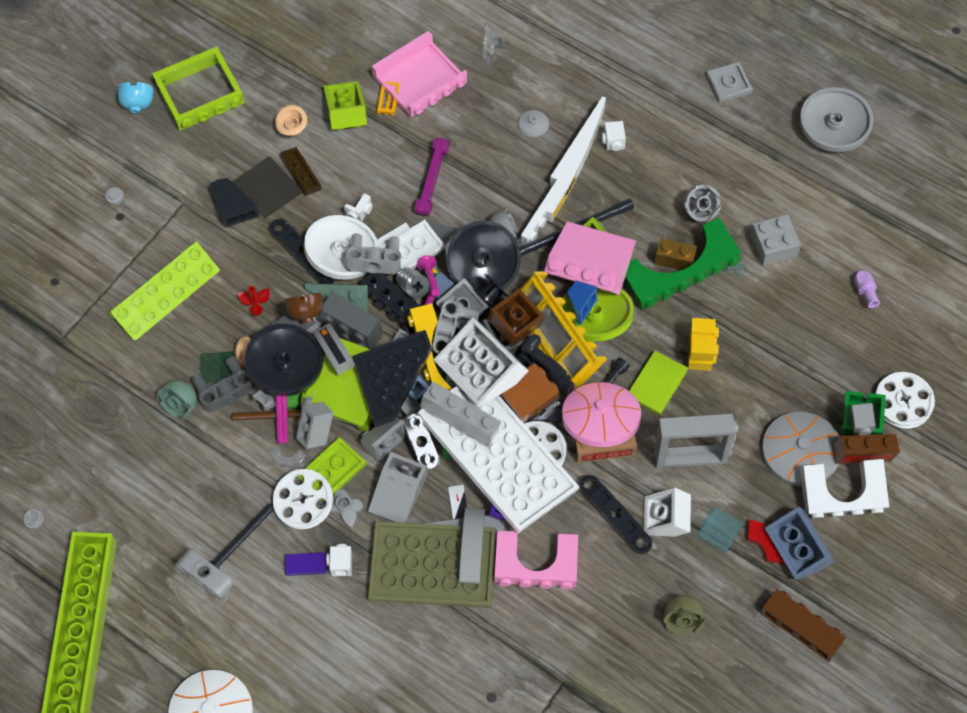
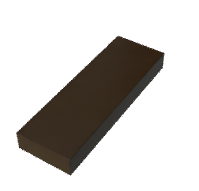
M297 147L280 152V157L305 196L322 189L321 184Z

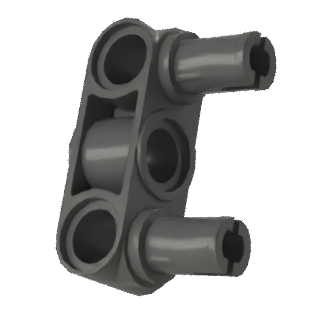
M235 356L226 360V364L233 375L220 380L216 384L208 387L201 374L192 378V382L198 391V399L205 411L215 412L253 390V381L249 377L247 370L241 367ZM244 380L248 381L246 384H240ZM208 399H214L212 402H206Z

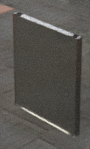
M270 156L232 181L257 205L259 214L264 219L302 193V190Z

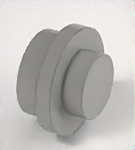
M113 187L107 190L105 198L108 203L118 205L123 201L124 194L120 188Z
M31 509L25 513L23 521L28 528L36 529L42 525L44 516L41 511Z

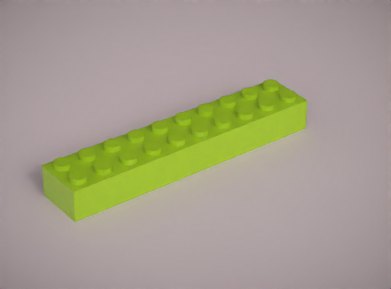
M72 532L42 713H90L117 546V541L111 533Z

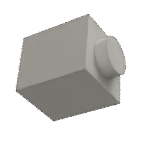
M872 403L852 405L850 412L853 433H859V435L864 436L874 432L875 419Z

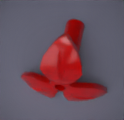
M250 286L248 288L249 293L239 292L238 298L245 306L252 304L250 313L253 316H259L263 312V307L259 303H266L268 301L270 289H263L257 294L256 288Z

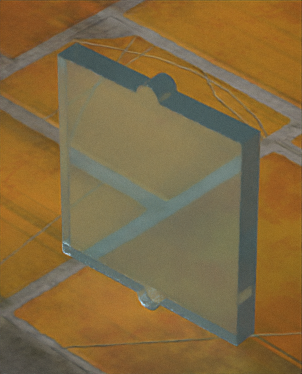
M714 507L697 536L710 543V546H715L727 553L744 523L733 518L730 513L726 514Z

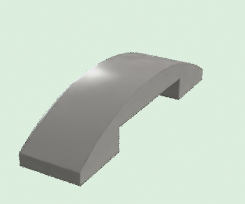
M465 508L459 583L480 584L485 509Z

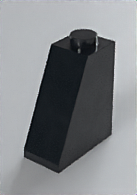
M224 178L210 183L225 228L260 217L257 205L231 180Z

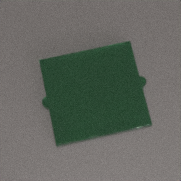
M234 351L201 354V366L199 369L206 383H216L233 375L226 364V360L235 356Z

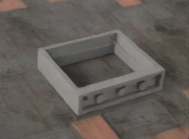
M733 414L661 418L659 420L654 449L656 469L727 464L728 458L732 455L731 449L734 448L733 441H736V433H738V424L734 421ZM723 436L720 445L668 448L670 439Z

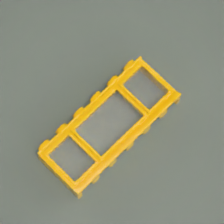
M534 272L533 276L523 285L521 291L545 317L541 326L531 334H537L541 337L542 341L538 348L567 371V375H570L571 381L575 383L574 389H577L602 366L607 358L606 356L596 357L593 352L597 347L594 342H586L582 337L586 330L583 327H575L572 323L576 318L575 314L563 310L562 306L566 301L563 298H555L552 294L555 286L552 283H544L543 281L548 274L546 272Z

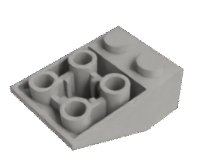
M390 452L382 469L368 512L392 522L406 523L428 476L427 465Z

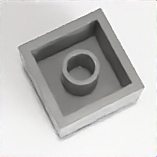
M788 214L753 223L750 235L763 266L798 257L801 244Z

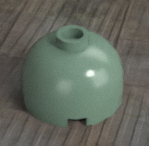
M181 380L168 382L157 394V397L160 396L162 400L160 402L161 407L175 418L177 415L182 417L181 419L188 417L195 409L197 403V395L193 387Z

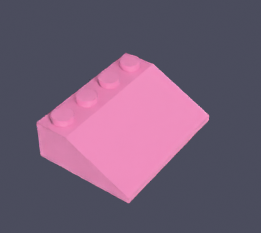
M566 222L549 254L544 272L572 282L580 281L597 286V289L620 295L636 240Z

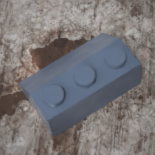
M800 507L765 527L795 580L815 574L836 562L806 511Z

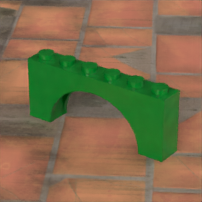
M720 218L703 225L702 234L706 241L705 249L694 264L683 270L672 273H660L644 267L637 258L630 261L624 282L641 310L652 308L657 302L668 300L673 294L679 291L684 292L691 285L702 283L707 277L718 275L723 269L729 266L734 267L741 261L742 252Z

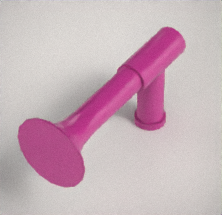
M430 255L422 256L417 262L418 269L426 272L430 287L425 305L433 304L435 296L440 294L432 271L436 266V260Z

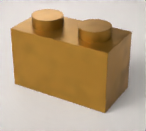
M660 238L655 265L683 270L694 263L697 246Z

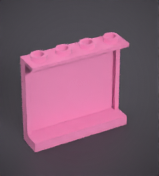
M429 31L372 65L374 79L381 86L385 87L388 94L397 100V103L411 118L416 114L422 113L430 105H435L438 100L449 96L452 91L463 87L467 83V71L461 72L433 43V37ZM385 81L400 83L398 95L395 93L396 86L388 85Z

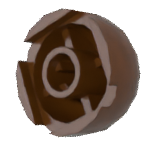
M322 292L284 299L287 313L294 319L302 320V323L312 322L313 317L318 316L324 306Z

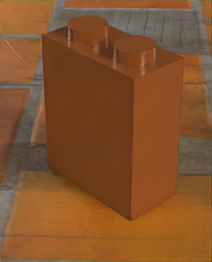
M535 363L527 368L529 371L515 386L499 395L523 423L554 402L559 394L556 384L550 382L543 368L538 367Z

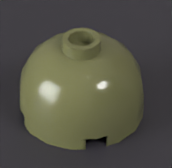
M680 595L672 598L664 609L663 620L666 628L673 633L682 635L687 634L686 631L694 630V633L698 632L705 624L703 606L696 598Z

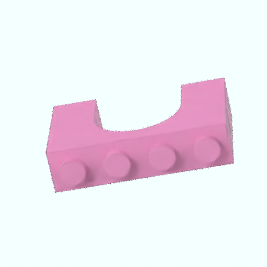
M497 531L495 583L505 587L516 584L524 588L531 587V585L544 589H549L552 586L560 587L564 590L576 588L578 535L558 534L555 562L545 570L532 571L525 568L518 560V533L514 531Z

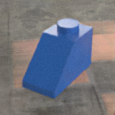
M575 281L573 286L569 287L567 291L569 308L575 314V319L580 325H582L598 300L597 286Z

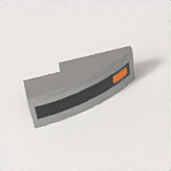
M330 323L313 332L338 376L355 367L351 356Z

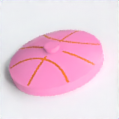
M604 382L590 383L575 389L568 395L562 408V420L567 432L579 442L594 447H611L626 442L637 432L641 422V408L635 396L621 386Z

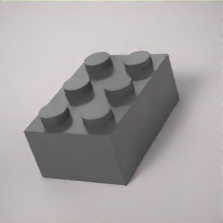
M332 292L323 304L321 312L323 326L330 323L341 339L368 349H374L383 337L381 320L340 295Z

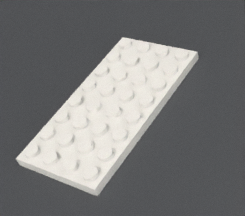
M458 385L450 390V392L502 421L498 433L488 447L424 409L417 413V416L422 418L424 425L517 533H520L579 489L578 484L499 395L479 407Z

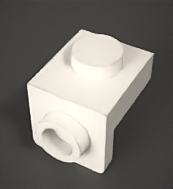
M363 194L356 207L345 204V215L362 222L366 214H369L372 210L371 197Z

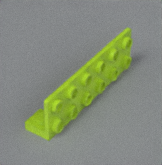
M197 241L178 254V257L129 297L107 312L108 316L111 319L115 318L134 341L220 271Z

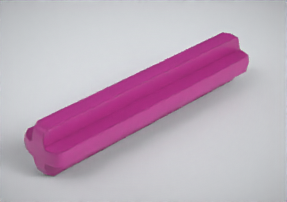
M276 395L277 442L280 444L288 443L287 396Z

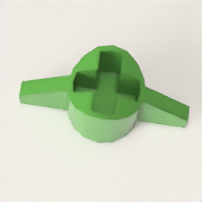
M300 394L287 396V408H298Z

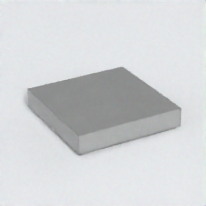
M740 62L709 70L706 73L719 103L753 92Z

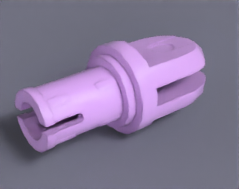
M867 271L857 272L854 283L858 293L865 297L869 308L877 307L880 301L875 293L877 286L872 275Z

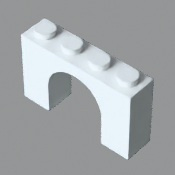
M884 459L867 460L859 463L862 488L859 496L852 502H840L830 495L826 487L824 464L802 466L800 471L804 507L807 515H811L812 518H823L824 514L831 513L832 517L844 516L843 512H851V515L864 514L863 511L871 510L872 514L883 513V509L889 507Z

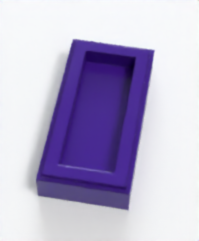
M326 552L286 555V576L327 574Z

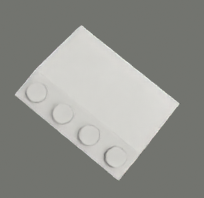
M474 317L434 359L479 407L515 386L529 371Z

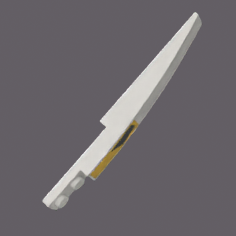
M605 97L601 98L550 178V186L552 188L521 234V245L536 240L538 230L545 226L546 221L553 222L569 195L598 131L605 110Z

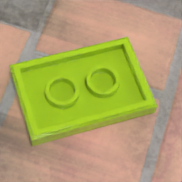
M654 351L629 392L635 396L640 406L661 416L689 368Z
M339 437L305 469L313 470L322 475L330 484L334 495L337 490H340L367 465V462ZM297 476V478L303 483L304 476ZM320 480L313 483V489L316 491L320 490L323 486Z

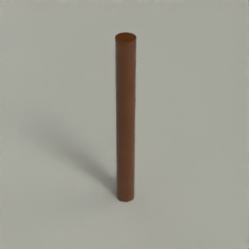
M301 409L287 410V418L301 417ZM276 411L232 413L233 421L276 418Z

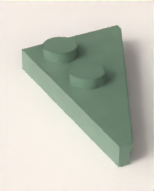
M305 284V289L312 293L322 292L325 301L334 292L368 312V285Z

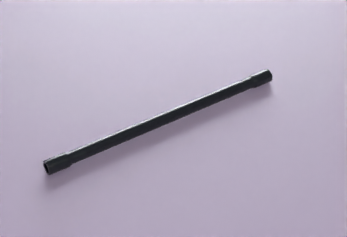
M629 198L574 224L583 226L592 217L602 222L634 209V204ZM563 228L519 247L521 256L556 242Z

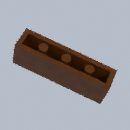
M776 589L760 613L827 662L831 661L846 639L842 631L826 624V621L821 616L809 612V609L804 604L792 600L791 596L785 591Z

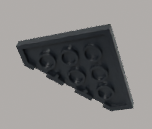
M426 330L352 356L375 427L395 420L433 350Z

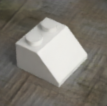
M672 488L645 496L644 531L648 535L673 537L690 533L691 495L677 488Z

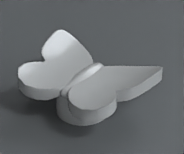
M337 490L330 512L341 514L344 523L349 528H352L357 519L356 513L361 512L363 509V503L358 499L351 500L345 490ZM326 502L322 504L321 509L325 508Z

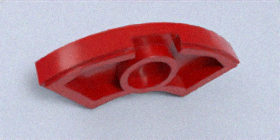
M749 520L747 541L754 542L762 548L766 562L786 564L765 529L767 525L759 521Z

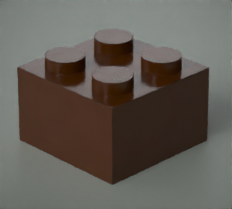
M519 288L490 309L487 319L513 347L539 328L545 316Z

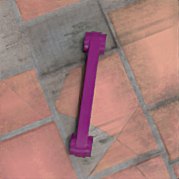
M445 138L434 139L432 148L434 152L421 199L418 198L416 201L415 213L425 216L431 214L433 205L431 198L443 156L448 154L450 140Z

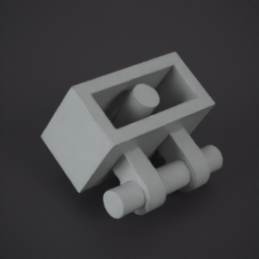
M306 396L305 401L302 403V414L298 419L299 427L296 439L306 449L326 445L334 413L323 402L312 404L313 398L310 396Z

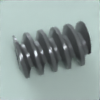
M410 267L403 268L397 273L396 283L400 289L414 298H421L426 295L429 290L427 278Z

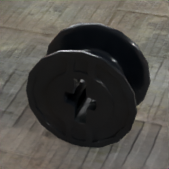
M484 273L490 282L481 291L475 286L472 287L493 308L495 307L494 303L502 295L506 298L509 295L490 276Z

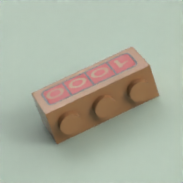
M635 434L626 442L611 447L589 446L576 439L574 444L577 463L636 456L637 450Z

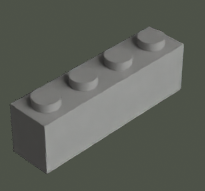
M435 382L431 383L422 397L420 408L487 447L498 433L502 421Z

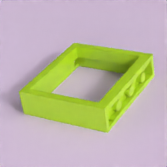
M217 46L152 73L154 82L180 131L245 103L243 93ZM219 63L234 92L179 115L165 86Z

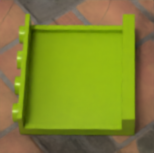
M340 338L352 360V356L371 350ZM325 354L321 375L311 388L304 391L301 396V404L305 401L306 396H310L313 398L312 404L323 402L334 412V418L355 425L360 431L365 433L368 431L373 419L356 366L338 376Z

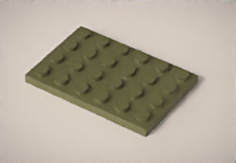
M375 521L368 600L491 608L496 528L484 527L480 584L459 583L463 526Z

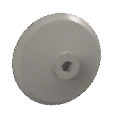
M529 110L520 115L517 126L522 134L529 137H538L548 130L549 119L540 111Z

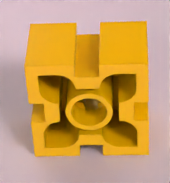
M692 318L689 333L688 370L711 371L712 364H716L719 349L717 344L719 327H716V319Z

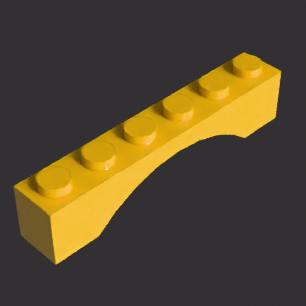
M433 304L410 309L409 316H407L409 327H413L415 333L426 330L432 346V337L438 322ZM431 351L424 364L426 368L423 370L425 380L429 381L430 385L432 382H435L450 391L453 388L444 381L438 372Z

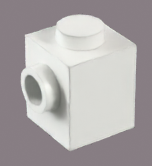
M623 121L605 123L602 142L606 144L607 151L625 149L626 137Z
M337 544L335 547H330V554H327L326 561L327 566H330L331 576H352L351 546Z

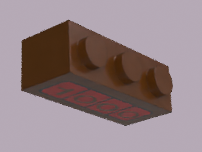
M896 434L840 436L832 445L836 464L860 463L862 461L884 459V462H891L900 453Z

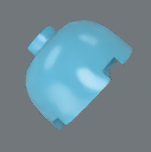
M131 82L118 85V100L131 113H140L141 110H145L151 105L154 95L151 85L141 82L131 86Z

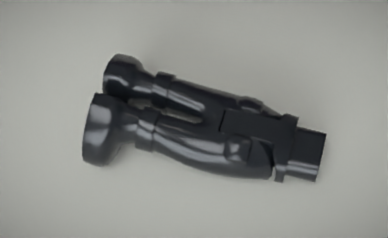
M537 334L532 335L522 345L520 349L522 352L518 356L519 361L528 365V367L535 363L538 367L543 368L548 380L554 382L560 392L564 391L569 395L575 386V383L571 381V376L567 375V371L558 362L546 355L541 349H538L542 341L541 337Z

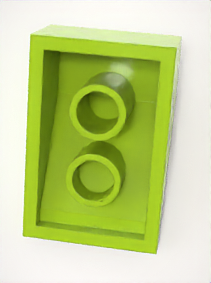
M359 81L323 85L332 130H342L348 127L358 128L362 125H367L365 103Z

